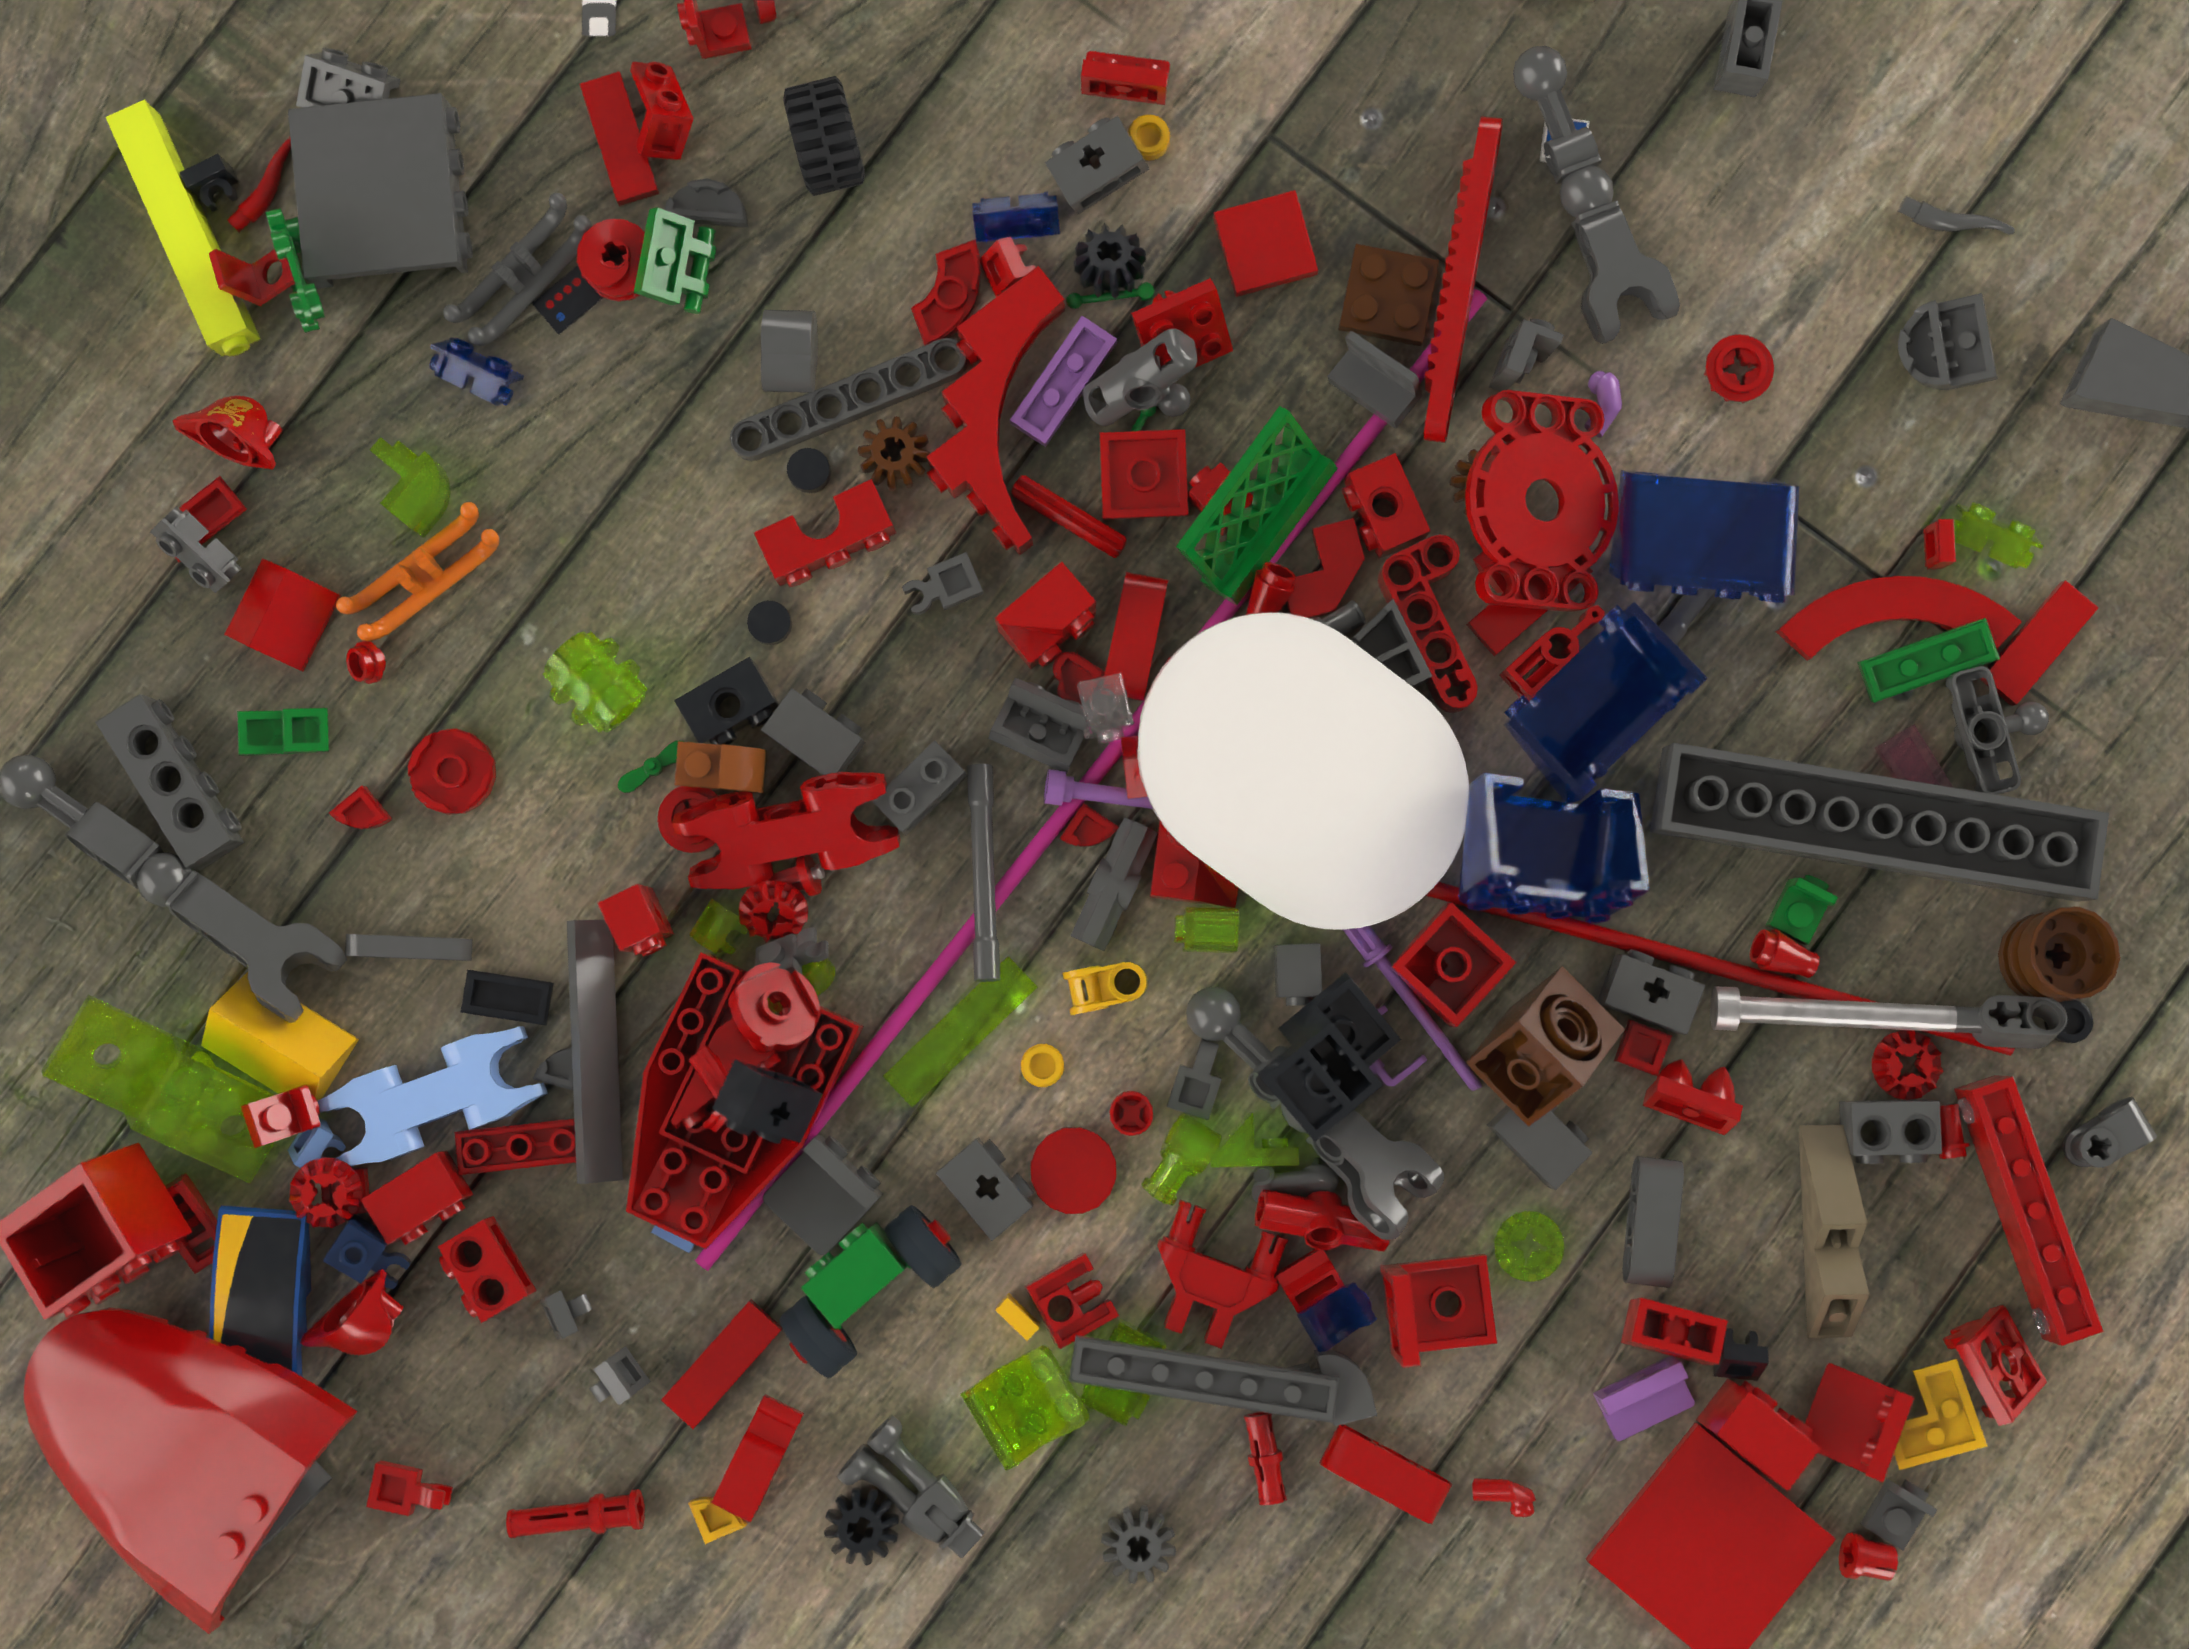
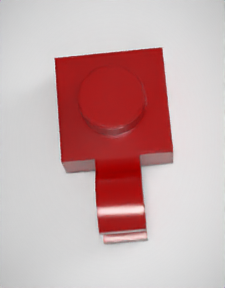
M381 1460L375 1463L366 1507L410 1516L414 1513L416 1504L441 1510L443 1505L448 1506L450 1504L453 1487L437 1483H421L423 1469Z

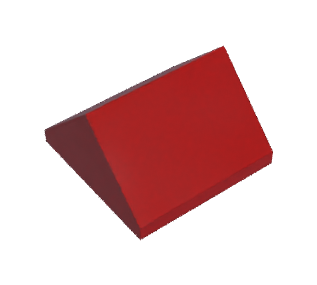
M262 558L224 635L304 672L336 607V601L341 595L287 568Z

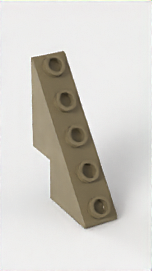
M1800 1125L1799 1146L1808 1338L1852 1337L1869 1297V1290L1858 1249L1868 1223L1844 1126Z

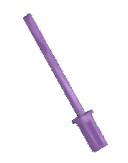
M1370 926L1344 929L1345 934L1365 960L1362 965L1365 968L1373 963L1377 965L1468 1088L1472 1091L1481 1088L1482 1084L1455 1047L1449 1042L1448 1038L1409 986L1392 969L1391 962L1385 956L1392 949V946L1390 944L1385 945Z

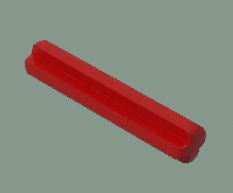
M1021 475L1013 485L1011 490L1013 497L1113 558H1117L1123 551L1127 543L1124 535L1025 475Z

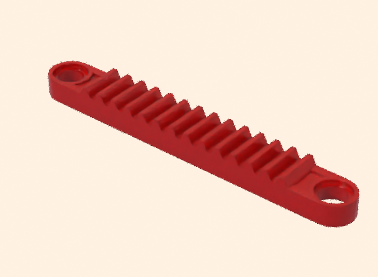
M1481 116L1473 158L1463 161V176L1460 178L1457 209L1454 211V225L1451 227V241L1448 244L1449 257H1446L1445 260L1446 273H1443L1442 277L1443 289L1439 293L1440 305L1437 306L1436 310L1437 321L1434 322L1433 326L1434 338H1431V354L1428 355V370L1425 371V390L1430 393L1424 427V440L1440 443H1446L1499 154L1503 118Z

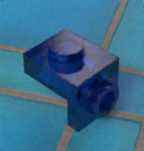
M1355 1283L1344 1285L1297 1314L1319 1353L1328 1351L1357 1329L1369 1326L1377 1320L1372 1311L1369 1297Z

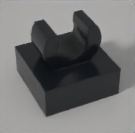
M218 153L179 172L186 187L213 212L218 210L213 201L214 194L224 190V193L232 202L238 199L237 192L232 185L238 183L239 180L233 168Z
M1727 1328L1719 1365H1713V1375L1715 1377L1758 1381L1769 1364L1768 1347L1757 1346L1758 1336L1755 1331H1749L1745 1338V1344H1737L1733 1339V1329Z

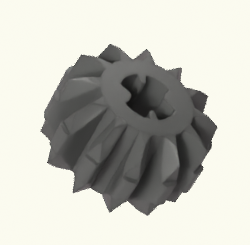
M1144 1505L1139 1510V1518H1133L1132 1510L1129 1507L1123 1508L1125 1523L1123 1524L1117 1518L1111 1517L1108 1520V1525L1115 1533H1103L1101 1537V1542L1111 1547L1103 1552V1560L1105 1562L1118 1560L1112 1569V1573L1116 1577L1122 1575L1126 1569H1129V1583L1131 1584L1137 1582L1138 1572L1144 1571L1145 1579L1149 1583L1153 1582L1154 1572L1152 1567L1155 1566L1158 1570L1167 1572L1169 1564L1162 1556L1170 1557L1176 1554V1547L1166 1543V1541L1175 1536L1173 1528L1165 1527L1159 1529L1165 1520L1164 1515L1159 1512L1149 1521L1148 1507ZM1136 1536L1137 1541H1139V1537L1144 1536L1146 1538L1147 1550L1141 1553L1140 1548H1138V1553L1132 1552L1130 1539Z

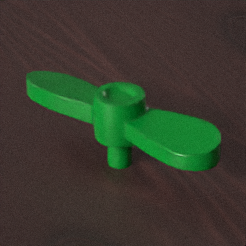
M682 740L670 743L656 758H648L644 762V766L624 774L618 782V789L624 793H631L638 789L650 776H658L662 773L664 767L675 764L678 741Z

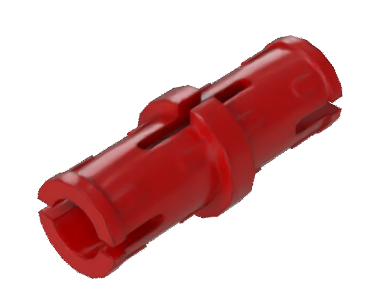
M1260 1411L1249 1413L1244 1416L1251 1454L1248 1455L1249 1466L1254 1468L1259 1505L1267 1506L1287 1501L1280 1462L1283 1461L1282 1450L1277 1449L1272 1413Z

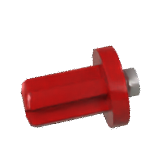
M811 855L797 857L796 866L775 872L773 877L768 880L786 882L796 887L799 891L805 890L812 897L821 893V879L825 878V871L821 868V864H815Z

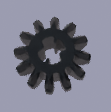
M1105 223L1101 227L1100 234L1088 229L1085 235L1086 242H1078L1075 248L1077 258L1074 260V270L1077 275H1080V283L1083 288L1094 286V294L1098 298L1105 290H1108L1115 300L1119 295L1120 288L1132 293L1135 288L1134 280H1142L1145 274L1143 265L1146 262V251L1140 247V239L1137 237V234L1126 236V229L1123 225L1115 232H1110L1109 227Z
M859 1487L853 1488L851 1492L852 1502L846 1496L840 1494L835 1500L839 1510L829 1509L826 1513V1519L835 1525L825 1529V1537H839V1540L835 1542L831 1550L834 1554H837L844 1548H847L849 1550L846 1556L848 1564H852L857 1553H861L864 1564L870 1565L873 1560L872 1550L878 1556L884 1558L889 1552L885 1542L896 1543L898 1533L889 1527L899 1523V1515L884 1514L890 1509L893 1502L887 1498L879 1505L875 1503L878 1496V1490L875 1488L871 1489L867 1500L863 1499L862 1491ZM860 1517L869 1520L868 1528L873 1526V1529H867L864 1535L855 1532L857 1525L851 1524V1522L857 1523Z

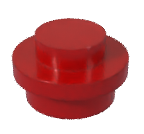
M371 641L358 642L354 648L348 650L346 655L347 668L354 680L358 682L364 681L367 684L376 683L381 680L386 667V660L383 652Z

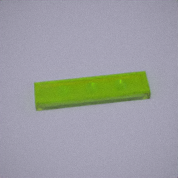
M1007 956L1000 963V980L980 982L883 1075L884 1079L913 1108L1025 1001L1038 986Z

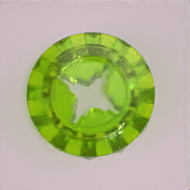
M1515 1212L1500 1224V1228L1493 1239L1496 1260L1507 1274L1521 1281L1534 1282L1547 1278L1554 1273L1563 1259L1565 1246L1561 1230L1552 1219L1539 1212ZM1530 1227H1532L1533 1241L1546 1247V1250L1532 1251L1525 1265L1523 1250L1515 1245H1511V1242L1525 1240L1527 1233H1530Z

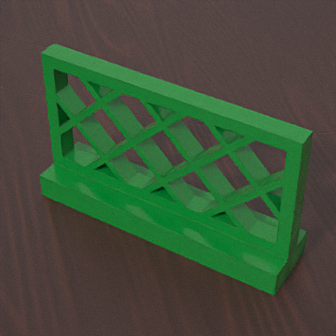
M1279 406L1176 547L1202 576L1200 581L1206 588L1238 605L1253 585L1256 571L1262 569L1264 564L1272 559L1338 468L1331 459L1320 454L1290 411ZM1284 427L1282 444L1275 445L1276 437ZM1280 456L1277 472L1270 474L1272 459ZM1259 463L1256 478L1249 480L1250 472ZM1254 491L1252 506L1245 508L1247 493ZM1233 498L1231 513L1223 515L1224 507ZM1228 526L1226 541L1219 543L1221 528ZM1207 533L1205 548L1195 551L1194 548L1204 534Z

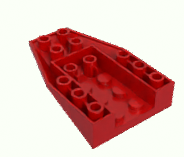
M700 952L643 1072L626 1212L707 1249L804 1147L864 1026L819 1005V1014L815 1017L814 1026L816 1027L813 1033L794 1049L781 1051L777 1054L781 1062L773 1067L772 1071L795 1077L823 1094L801 1143L782 1138L781 1143L776 1144L758 1136L755 1130H752L750 1136L728 1128L726 1125L715 1133L711 1129H704L702 1121L690 1129H687L684 1124L675 1129L671 1119L696 1071L688 1060L703 1046L709 1045L716 1029L733 1018L728 1004V997L735 989L738 981L748 972L709 953ZM768 998L767 1006L769 1010L775 1015L780 1016L779 1013L783 1010V1006L780 1002L774 1004ZM715 1101L705 1107L709 1113L713 1110L712 1107Z

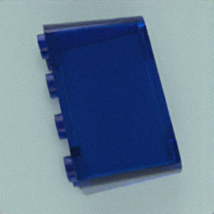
M1621 470L1618 491L1619 512L1616 530L1613 534L1609 573L1620 580V585L1628 586V590L1654 592L1655 585L1672 586L1671 593L1697 596L1698 588L1714 589L1715 597L1727 599H1741L1742 592H1749L1748 595L1756 596L1760 601L1785 603L1786 595H1795L1799 509L1798 485L1762 481L1746 483L1672 477L1664 473Z
M1483 773L1469 785L1458 897L1460 902L1468 904L1469 909L1486 910L1495 907L1507 909L1508 913L1515 915L1539 912L1546 913V917L1551 919L1575 916L1584 917V920L1588 923H1602L1610 920L1611 915L1622 908L1632 906L1633 901L1650 891L1639 793L1600 788L1580 804L1512 796L1524 786V780L1521 777Z

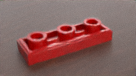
M574 1118L455 1132L458 1175L576 1162ZM520 1138L524 1139L528 1145L525 1154L519 1153L516 1148L517 1141Z

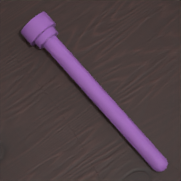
M1048 769L1044 804L1062 806L1063 802L1071 803L1072 799L1153 809L1148 797L1128 799L1126 788L1076 782L1074 777L1066 776V771Z

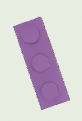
M1081 316L1011 417L1010 424L1046 447L1083 394V388L1092 381L1116 346L1117 338L1084 316Z

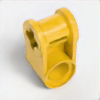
M1122 962L1103 967L1098 965L1062 973L1063 979L1068 980L1073 1007L1069 1009L1070 1016L1106 1009L1110 1005L1136 1000L1145 993L1148 986V977L1145 971L1139 965L1132 962ZM1125 969L1134 970L1140 978L1138 990L1130 995L1121 993L1116 986L1117 975ZM1083 980L1085 981V984H1086V989H1087V994H1088V1001H1087L1086 998H1085V993H1084V988H1083V983H1082Z

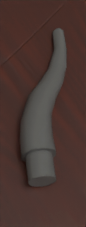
M1908 196L1904 198L1898 209V212L1912 218V222L1937 231L1956 232L1973 228L1997 229L2009 235L2015 231L2014 227L1987 216L1946 212L1933 207L1925 201L1920 203Z

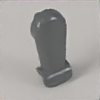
M1319 1157L1313 1160L1311 1166H1307L1300 1171L1274 1173L1270 1166H1258L1255 1168L1253 1175L1256 1182L1252 1187V1197L1258 1203V1197L1262 1189L1307 1197L1309 1194L1318 1191L1333 1192L1337 1188L1339 1176L1324 1160L1322 1164H1318Z

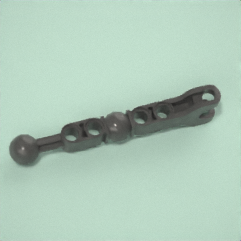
M30 754L13 757L2 766L0 770V795L7 803L22 809L40 807L69 827L70 830L65 836L77 848L138 889L146 901L157 906L168 907L171 914L247 967L249 984L257 1001L289 1023L296 1022L304 1010L298 997L286 987V980L290 971L299 965L312 963L329 972H336L347 961L341 947L314 926L305 923L276 926L206 877L200 875L195 870L185 868L178 855L163 852L157 843L104 805L94 802L87 809L56 787L54 770L45 760Z

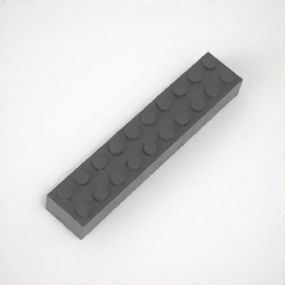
M1672 743L1662 748L1650 833L2080 902L2098 900L2109 813Z

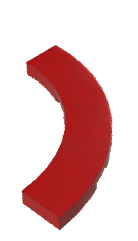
M1891 576L1856 582L1834 590L1811 602L1794 614L1776 633L1808 661L1837 637L1858 627L1876 622L1922 621L1940 625L1941 628L1950 630L1978 619L1986 618L1995 646L1998 649L2022 621L1995 601L1964 586L1920 576Z

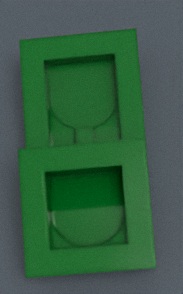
M328 708L237 711L239 756L329 752Z

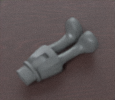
M893 1415L889 1416L870 1435L867 1444L876 1453L884 1455L908 1477L919 1492L915 1494L900 1482L864 1444L845 1463L837 1474V1478L845 1485H853L860 1480L870 1482L879 1488L904 1514L901 1523L918 1535L937 1544L939 1543L941 1549H945L948 1546L955 1554L963 1558L985 1532L971 1520L974 1513L968 1510L961 1495L944 1474L935 1477L909 1452L900 1436L902 1432L901 1422Z

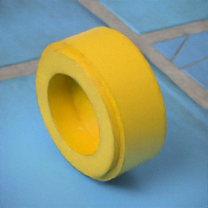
M1148 114L1136 118L1131 123L1128 132L1146 161L1156 160L1165 154L1169 147L1170 131L1163 119Z
M1037 1044L1030 1047L1024 1053L1021 1060V1071L1024 1078L1030 1084L1036 1087H1048L1055 1084L1061 1078L1064 1071V1059L1059 1050L1054 1046Z

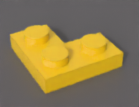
M1957 1359L1913 1370L1912 1372L1927 1414L1906 1419L1894 1452L1899 1470L1987 1447Z

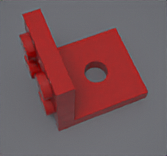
M1485 1254L1380 1265L1386 1298L1384 1300L1385 1312L1390 1331V1353L1402 1367L1421 1366L1419 1352L1497 1344L1487 1256ZM1444 1291H1452L1456 1293L1459 1299L1457 1310L1447 1316L1439 1314L1435 1308L1437 1296Z

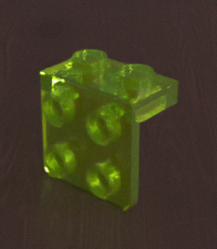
M1041 1345L992 1370L960 1394L1006 1471L1019 1465L1042 1445L1084 1426L1090 1420L1087 1409L1069 1382L1054 1354L1046 1345Z

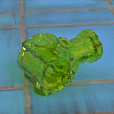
M1180 1113L1162 1143L1161 1151L1159 1152L1163 1158L1151 1178L1146 1177L1141 1183L1142 1187L1160 1202L1173 1206L1178 1199L1176 1193L1187 1176L1195 1177L1197 1173L1200 1174L1206 1169L1220 1148L1222 1135L1188 1114Z

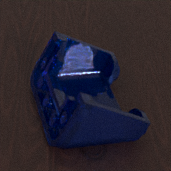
M1635 602L1631 603L1624 610L1618 604L1613 607L1598 622L1603 629L1529 700L1524 695H1521L1504 711L1509 717L1504 726L1556 792L1568 804L1583 799L1597 785L1594 781L1595 779L1603 777L1608 772L1607 769L1666 713L1672 711L1688 692L1692 694L1708 679Z

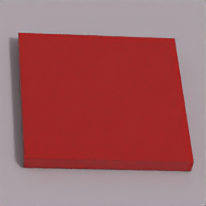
M1695 1422L1586 1557V1560L1691 1649H1749L1827 1552L1836 1538Z

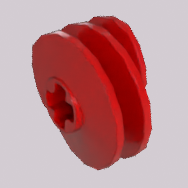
M607 219L594 224L583 234L577 247V264L587 283L601 297L617 302L633 300L640 296L634 293L645 232L638 225L625 219ZM617 254H621L624 262L620 265H615L612 260Z

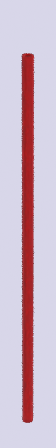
M1438 882L1425 895L1625 951L1635 950L1654 959L1801 999L1877 1002ZM1921 1031L2009 1056L2015 1050V1048L1985 1046L1979 1043L1972 1033Z

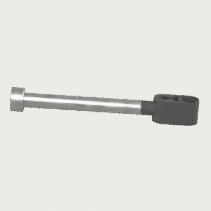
M1714 986L1710 1007L1713 1030L1736 1031L1739 1022L1959 1032L1972 1033L1973 1037L1985 1046L2039 1049L2046 1047L2067 1024L2066 1010L2058 1001L2047 997L1997 995L1990 997L1981 1007L1748 997L1740 996L1738 987ZM2032 1016L2042 1018L2047 1023L2049 1030H2043L2036 1026Z

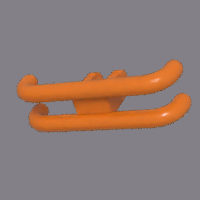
M463 503L460 508L461 514L454 521L365 589L351 597H341L336 601L337 610L340 613L350 615L368 608L399 584L412 593L410 597L379 620L371 624L359 625L357 635L361 640L375 641L388 635L482 564L496 551L500 543L499 535L493 529H486L481 534V541L444 571L434 559L435 556L474 526L479 517V510L474 503Z

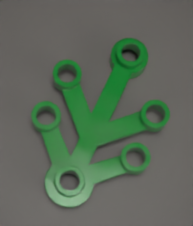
M281 208L266 211L277 257L279 260L288 259L295 285L291 286L293 293H290L289 296L297 320L300 319L304 333L319 330L317 319L325 318V314L315 284H307L302 275L297 253H301L298 217L285 220Z

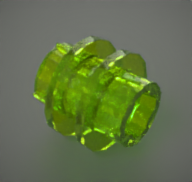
M584 631L577 633L553 653L545 664V672L542 674L553 685L549 697L556 704L560 705L571 699L577 703L570 719L578 726L590 723L599 733L602 730L606 733L612 731L627 720L641 705L646 696L645 692L648 690L637 678L641 667L633 659L626 660L619 665L613 661L618 654L620 645L611 637L599 640L592 632L588 634Z

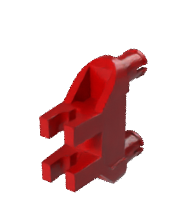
M1180 1200L1169 1235L1163 1236L1157 1244L1175 1289L1164 1322V1328L1181 1334L1192 1303L1197 1301L1214 1308L1204 1336L1205 1343L1222 1349L1234 1315L1261 1302L1278 1290L1280 1283H1278L1275 1274L1289 1240L1276 1235L1273 1247L1269 1252L1274 1235L1271 1232L1262 1230L1261 1238L1250 1267L1246 1266L1243 1269L1195 1251L1196 1247L1193 1246V1243L1207 1209L1194 1205L1189 1221H1186L1192 1205L1190 1202Z

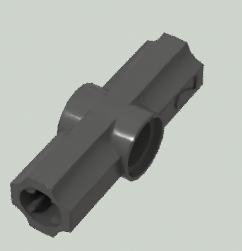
M1124 817L1111 843L1112 846L1106 859L1102 858L1087 890L1089 896L1071 937L1105 951L1117 927L1122 911L1127 910L1142 877L1139 875L1158 832Z

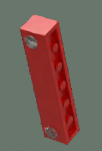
M1994 1075L1955 1088L1959 1110L1967 1124L2027 1294L2035 1325L2042 1339L2063 1346L2104 1332L2014 1077Z

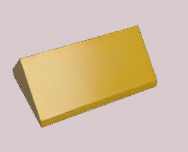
M247 972L209 1008L201 1046L278 1094L307 1085L310 1093L318 1101L327 1092L359 1039L302 1003L300 1004L304 1010L296 1022L289 1023L257 1001L249 984Z

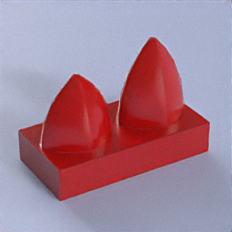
M1682 1059L1668 1064L1659 1073L1655 1082L1646 1090L1642 1105L1724 1136L1740 1122L1743 1105L1735 1103L1734 1085L1725 1066L1712 1072L1699 1090L1693 1087L1691 1073Z

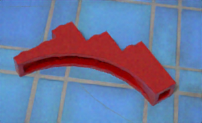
M1039 265L957 326L960 342L956 346L966 357L970 365L976 361L978 365L942 391L943 400L946 405L941 410L955 429L961 425L964 429L926 456L931 468L926 474L938 491L942 494L948 490L956 499L969 489L970 493L966 495V498L980 517L987 513L997 525L992 529V532L1006 550L1013 546L1019 555L1033 546V539L1015 511L1003 480L999 458L1000 420L1007 390L1022 358L1041 332L1065 311V299Z

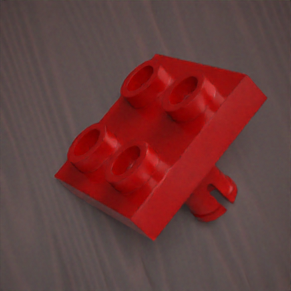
M1211 278L1178 293L1164 291L1166 296L1164 299L1159 293L1153 299L1151 305L1131 313L1141 347L1169 329H1178L1195 341L1197 352L1195 368L1233 351L1218 291ZM1165 343L1160 344L1155 351V355L1159 356L1160 365L1162 366L1170 361L1171 357Z

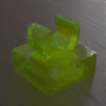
M711 899L689 936L715 954L719 948L725 953L734 954L736 949L728 944L725 938L731 930H738L740 933L746 934L748 929L737 920L739 916L726 906Z

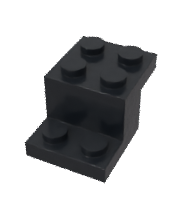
M1345 972L1278 1028L1291 1043V1046L1261 1070L1258 1075L1314 1142H1316L1383 1086L1369 1066L1396 1045L1401 1038Z

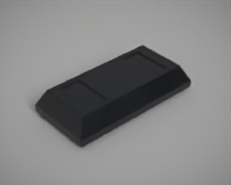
M467 970L460 1013L547 1026L554 983Z

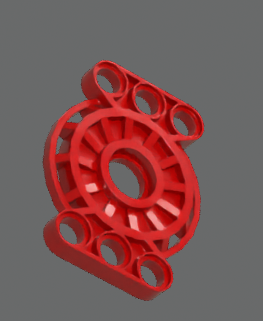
M1502 390L1488 397L1483 403L1482 419L1485 425L1495 434L1486 441L1476 454L1468 472L1465 490L1466 513L1473 536L1485 555L1493 561L1492 564L1480 570L1476 576V592L1480 599L1491 605L1566 612L1587 609L1597 600L1599 590L1595 578L1586 570L1594 565L1608 548L1616 530L1619 512L1618 487L1612 468L1601 449L1591 440L1592 437L1599 434L1603 429L1605 422L1604 413L1595 401L1589 399ZM1498 400L1506 401L1512 408L1513 415L1509 423L1502 422L1495 413V406ZM1539 404L1546 406L1551 412L1552 420L1549 427L1541 426L1535 419V408ZM1577 409L1584 410L1590 417L1591 424L1587 432L1580 431L1574 423V414ZM1579 445H1582L1587 451L1584 452ZM1490 450H1491V456L1488 458V460H1487V461L1484 463V465H1483V462H1484V460H1485V458H1486V455H1487V454L1490 452ZM1593 460L1595 461V463L1601 471L1605 483L1604 485L1602 484L1598 470L1592 462ZM1536 480L1548 482L1557 494L1558 512L1555 518L1550 521L1536 519L1526 506L1525 497L1527 489ZM1605 494H1607V501H1608V513H1607V519H1606V520L1604 519L1605 507H1606V505H1605ZM1599 531L1603 532L1598 546L1591 552L1589 547L1596 540ZM1578 559L1582 561V563L1579 565L1574 560ZM1493 572L1500 573L1506 580V590L1501 596L1495 595L1489 588V577ZM1532 576L1540 577L1545 584V595L1540 600L1534 598L1529 592L1528 584ZM1573 579L1579 581L1584 587L1585 594L1580 603L1572 601L1568 595V585Z

